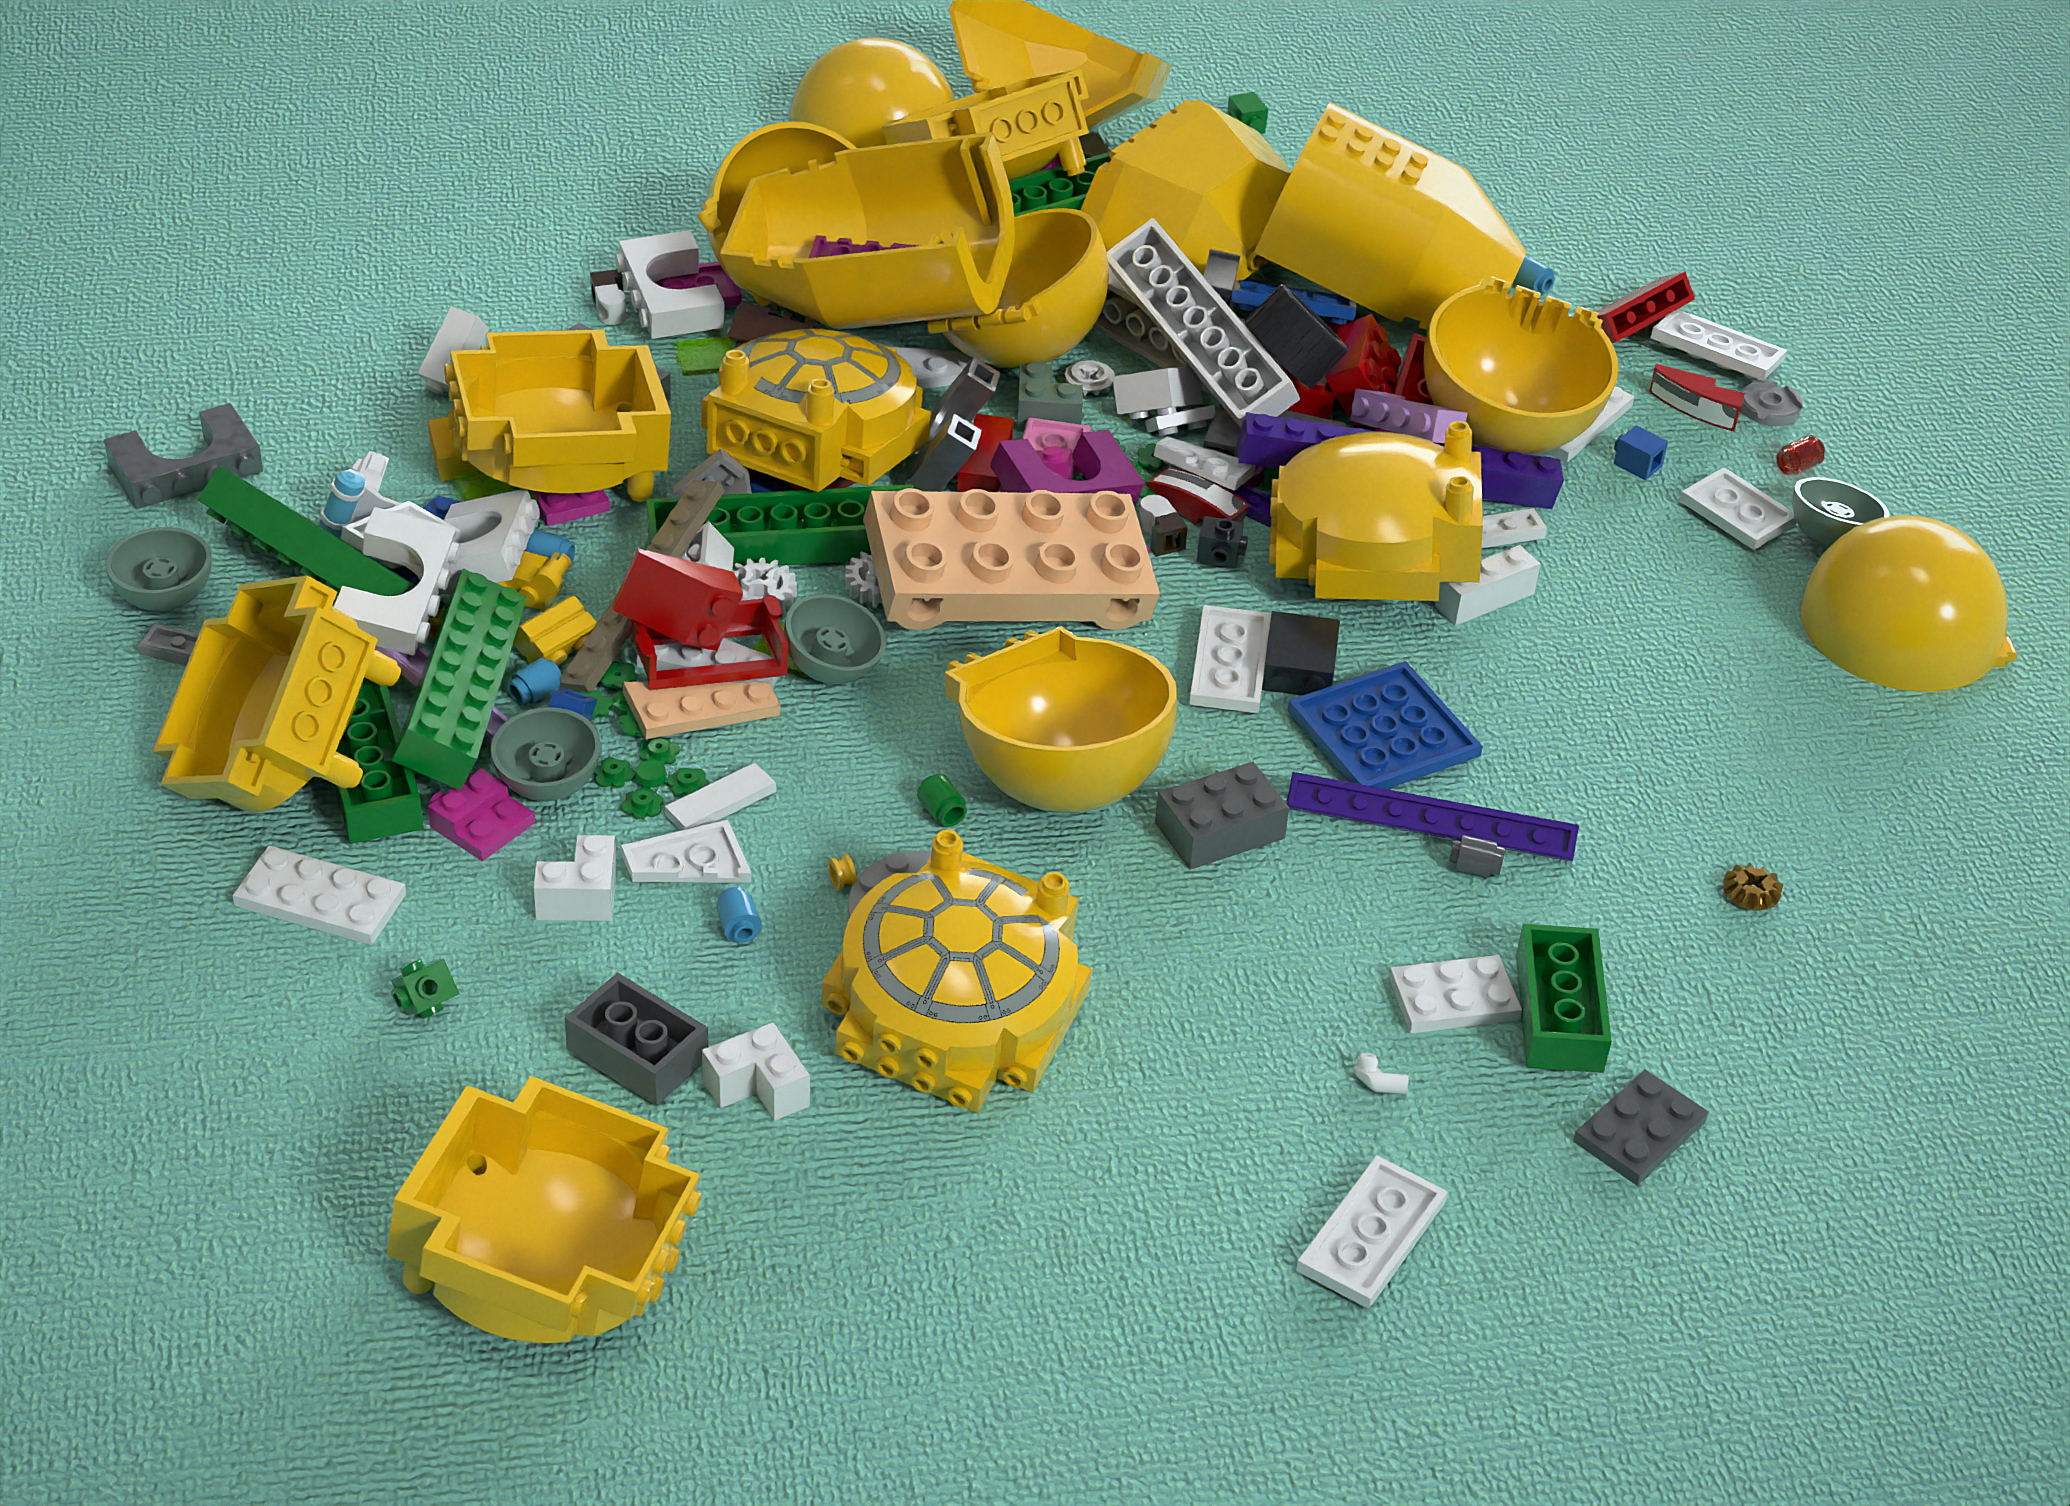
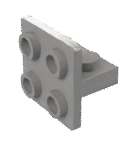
M721 448L672 486L673 495L676 497H682L692 480L717 481L724 489L722 495L751 493L748 467L742 466Z

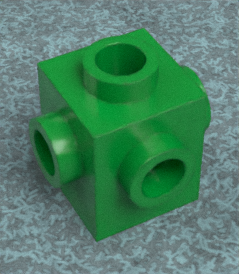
M444 958L433 960L426 964L423 963L422 959L411 962L400 968L402 975L391 980L394 989L391 991L393 1000L401 1011H405L407 1016L420 1013L422 1019L429 1017L444 1009L441 1004L442 1002L460 994Z

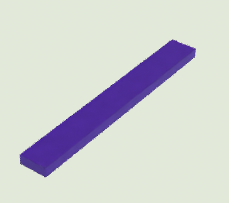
M1292 772L1286 803L1289 809L1452 840L1461 841L1462 835H1468L1495 841L1497 846L1505 847L1506 850L1570 862L1574 858L1579 830L1578 824Z

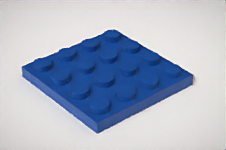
M1245 280L1235 281L1231 302L1237 303L1236 308L1254 311L1255 306H1259L1278 285ZM1288 287L1317 315L1328 316V322L1347 324V320H1354L1356 302L1342 295Z
M1406 661L1291 699L1288 702L1287 711L1344 778L1351 783L1390 789L1478 758L1482 753V744Z

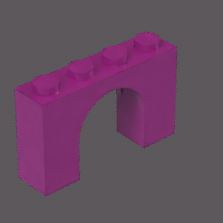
M1109 430L1082 432L1072 455L1073 460L1087 479L1086 481L1070 480L1054 473L1044 464L1027 438L1000 441L989 465L1007 493H1031L1036 490H1047L1053 493L1095 494L1100 491H1112L1118 494H1131L1135 506L1145 485V482Z

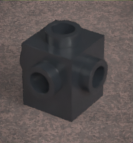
M1204 516L1199 535L1196 562L1236 569L1238 557L1245 556L1248 537L1242 536L1244 522Z

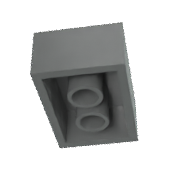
M1250 762L1159 791L1155 824L1189 870L1285 839L1289 806L1256 764Z
M618 972L564 1018L566 1047L568 1051L656 1106L702 1066V1050L708 1048L707 1026Z

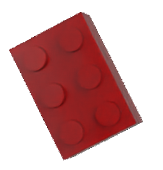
M1372 314L1338 328L1337 336L1348 347V353L1325 377L1349 419H1351L1352 403L1356 389L1393 394L1395 383H1397L1399 366L1401 365L1398 351L1395 348L1392 349L1387 341L1384 327L1381 324H1377ZM1351 421L1354 427L1362 425V423Z

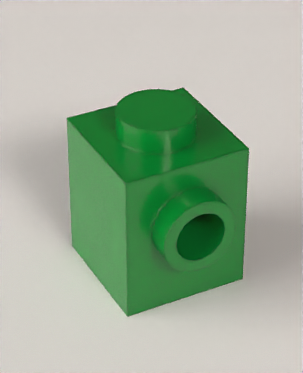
M1254 91L1228 97L1227 114L1257 130L1260 134L1266 133L1268 108Z

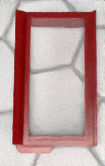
M766 595L762 599L740 601L723 637L731 638L761 634L772 659L657 671V655L654 645L681 642L631 619V642L636 647L647 675L649 690L787 676L789 642L778 618L782 617L783 610L777 598L773 595Z

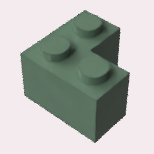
M1039 362L1020 364L1017 431H1025L1029 417L1081 424L1083 385L1051 383L1052 364H1042Z

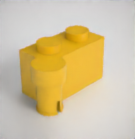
M524 551L512 580L497 584L513 588L526 596L525 606L546 611L563 588V576L570 569L572 563L570 558L564 553L557 560L560 555L559 552L553 553L549 559V557Z

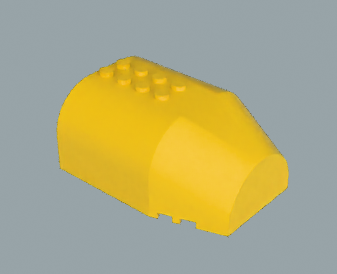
M1332 102L1327 106L1302 150L1254 253L1388 319L1402 322L1405 316L1420 320L1418 327L1426 330L1431 323L1435 311L1446 299L1462 290L1479 286L1482 279L1488 281L1489 277L1492 276L1510 282L1511 287L1527 252L1467 168Z
M988 132L843 150L834 153L836 161L819 166L817 159L807 161L809 166L807 170L790 174L787 167L751 178L720 252L725 268L737 286L837 330L991 314L997 308L1013 257L1015 239L1011 190L994 133ZM816 235L826 236L827 241L837 242L839 237L850 238L852 244L865 245L867 240L879 241L882 247H890L893 243L920 245L916 247L809 258Z

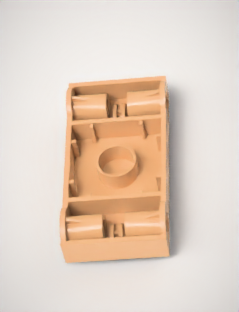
M914 488L900 491H871L864 515V523L887 621H896L900 626L911 630L931 629L945 621H1094L1104 629L1120 630L1134 626L1141 621H1150L1160 591L1131 494H1118L1112 491H1100L1095 494L1053 493L1047 490H1036L1031 493L988 492L981 489H972L966 492H923Z

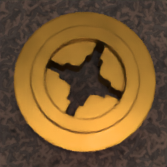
M1749 862L1745 868L1735 865L1732 871L1726 872L1723 881L1724 892L1732 902L1740 907L1750 910H1767L1777 905L1782 896L1783 884L1777 881L1776 873H1767L1765 866L1758 869L1754 868Z

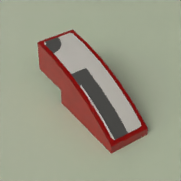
M1655 364L1649 390L1652 395L1677 411L1699 421L1733 432L1740 416L1745 395L1743 392L1715 386L1716 378Z
M1167 467L1147 483V487L1150 490L1166 498L1176 511L1194 525L1204 520V516L1221 519L1227 518L1243 522L1250 507L1249 503L1220 484L1181 469Z

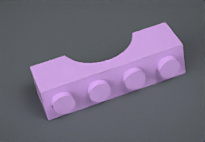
M1356 389L1350 420L1396 433L1428 439L1432 442L1445 443V431L1449 424L1454 421L1466 422L1467 412L1405 400L1403 396L1387 392Z

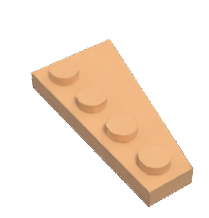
M623 682L622 692L645 739L780 715L781 705L769 682H723L649 690L648 682Z

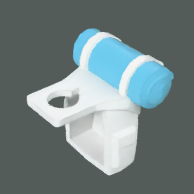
M369 451L363 459H358L350 469L343 471L341 475H337L331 483V492L326 506L322 508L319 515V526L339 537L341 536L343 526L371 516L374 507L383 509L401 504L383 497L378 492L389 458Z

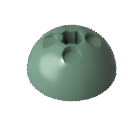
M1821 477L1804 478L1796 483L1793 491V513L1799 527L1808 538L1827 548L1851 529L1870 520L1889 516L1887 507L1878 498L1859 487L1842 481Z
M157 527L135 532L120 540L109 551L105 566L112 586L126 601L136 607L149 611H169L186 605L202 591L211 572L212 556L209 545L199 535L180 528Z
M814 594L803 597L790 607L785 619L784 633L789 642L788 653L791 659L803 673L820 682L844 684L858 680L868 674L878 664L885 652L886 636L877 618L859 603L842 596Z
M554 707L536 708L515 715L497 730L491 743L492 761L504 783L516 793L539 801L562 799L581 789L595 772L601 752L600 736L595 726L588 719L571 710Z

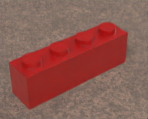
M1684 271L1659 277L1596 311L1598 313L1597 318L1603 320L1601 329L1608 336L1611 343H1616L1695 300V296L1687 274Z

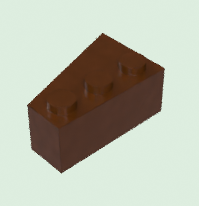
M740 302L727 337L736 344L735 348L746 342L777 332L824 328L817 321L808 317L804 323L795 320V315L792 313L784 312V315L773 313V310L770 308Z

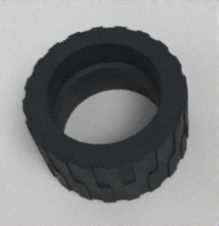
M1280 284L1244 321L1245 326L1266 350L1308 388H1313L1348 353V347L1334 331L1284 284Z

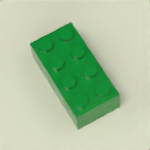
M1523 924L1516 952L1522 1009L1526 1068L1604 1073L1612 1039L1599 929Z

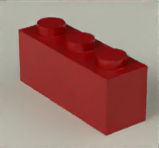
M976 414L973 425L982 430L976 450L954 475L953 483L958 484L957 492H966L972 489L999 492L1001 483L989 465L999 442L1013 440L1014 419Z

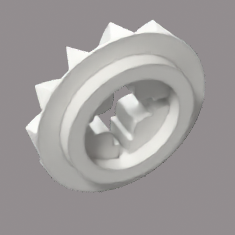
M1079 361L1071 364L1065 371L1066 383L1083 385L1084 396L1088 393L1098 396L1100 392H1109L1110 387L1114 386V371L1106 364L1098 361Z

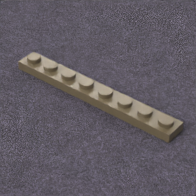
M692 480L646 551L680 559L724 493L720 483L717 481ZM615 598L607 610L604 611L601 619L586 638L573 661L568 665L567 670L560 679V686L562 688L575 692L590 693L593 691L630 636L631 619L613 611L612 605Z

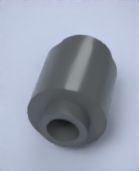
M1462 835L1461 841H1453L1449 861L1456 863V871L1488 878L1490 874L1499 876L1505 847L1497 846L1495 841Z

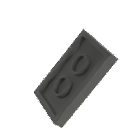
M1644 1069L1575 1131L1573 1142L1638 1186L1706 1122L1709 1111Z

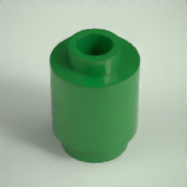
M936 774L922 781L917 791V797L933 819L946 827L960 823L967 813L966 802L948 777L943 774Z

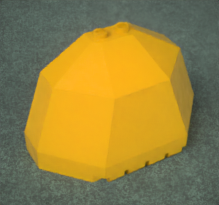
M953 0L949 8L964 74L970 77L974 92L979 93L1036 76L1082 69L1089 98L1080 102L1088 131L1158 100L1172 68L1165 61L1147 52H1144V54L1139 53L1024 0Z
M1187 99L1173 108L1171 113L1167 112L1151 123L1149 127H1145L1129 138L1128 141L1123 142L1109 152L1111 161L1105 162L1097 168L1080 210L1091 216L1095 221L1103 239L1106 252L1154 218L1202 276L1204 275L1210 248L1241 255L1235 281H1240L1270 261L1254 253L1292 170L1257 130L1199 99L1195 101Z

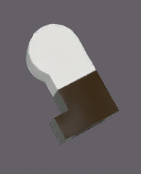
M617 269L590 272L591 296L599 319L608 325L621 324L626 319V300L623 292L622 272H618Z
M1159 495L1144 497L1140 503L1139 524L1140 528L1151 536L1150 549L1157 557L1185 550L1188 526L1166 498Z

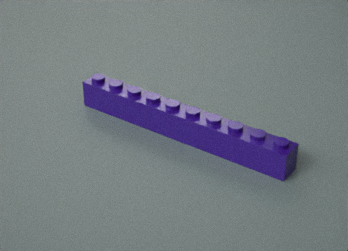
M1246 412L1237 440L1238 463L1279 469V466H1286L1301 451L1320 444L1322 441L1343 435L1375 431ZM1433 442V443H1436V444H1438V445H1441V446L1445 447V443ZM1472 446L1471 452H1481L1482 499L1553 509L1564 482L1560 459L1519 452L1506 453L1487 447Z

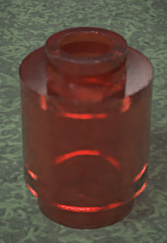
M1804 436L1781 448L1776 455L1777 465L1784 474L1790 475L1793 473L1797 475L1821 464L1824 461L1825 447L1815 436Z

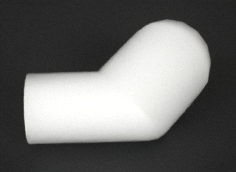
M1363 1053L1358 1056V1065L1354 1067L1355 1074L1372 1091L1407 1094L1408 1075L1383 1073L1377 1068L1378 1059L1373 1054Z

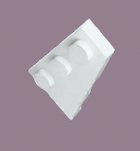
M1167 436L1156 443L1154 456L1162 459L1164 463L1181 467L1234 491L1254 476L1256 465L1238 463L1237 457Z
M728 820L621 845V855L632 882L751 883L752 873Z

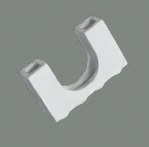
M690 230L619 241V254H615L616 268L618 272L623 273L624 287L626 291H631L632 305L634 309H639L641 326L647 327L651 339L724 328V301L716 284L688 289H668L655 284L656 281L664 278L699 273V248Z
M452 306L450 307L418 371V374L427 382L425 386L431 391L443 395L444 391L449 392V384L445 383L444 366L445 364H450V351L480 349L490 328L478 316Z
M528 489L451 504L444 520L461 530L459 542H457L460 544V552L457 562L449 564L448 569L451 572L446 590L440 589L438 595L452 592L463 568L473 573H479L495 583L512 580L540 515L538 504L535 499H531Z
M374 507L364 531L363 555L403 565L412 570L418 576L420 582L409 592L397 596H381L342 586L334 607L351 616L357 622V628L377 638L376 646L415 656L419 643L425 644L430 630V623H427L429 616L435 617L438 612L440 596L437 595L439 590H446L451 572L448 569L449 564H455L459 556L460 544L455 543L456 528Z

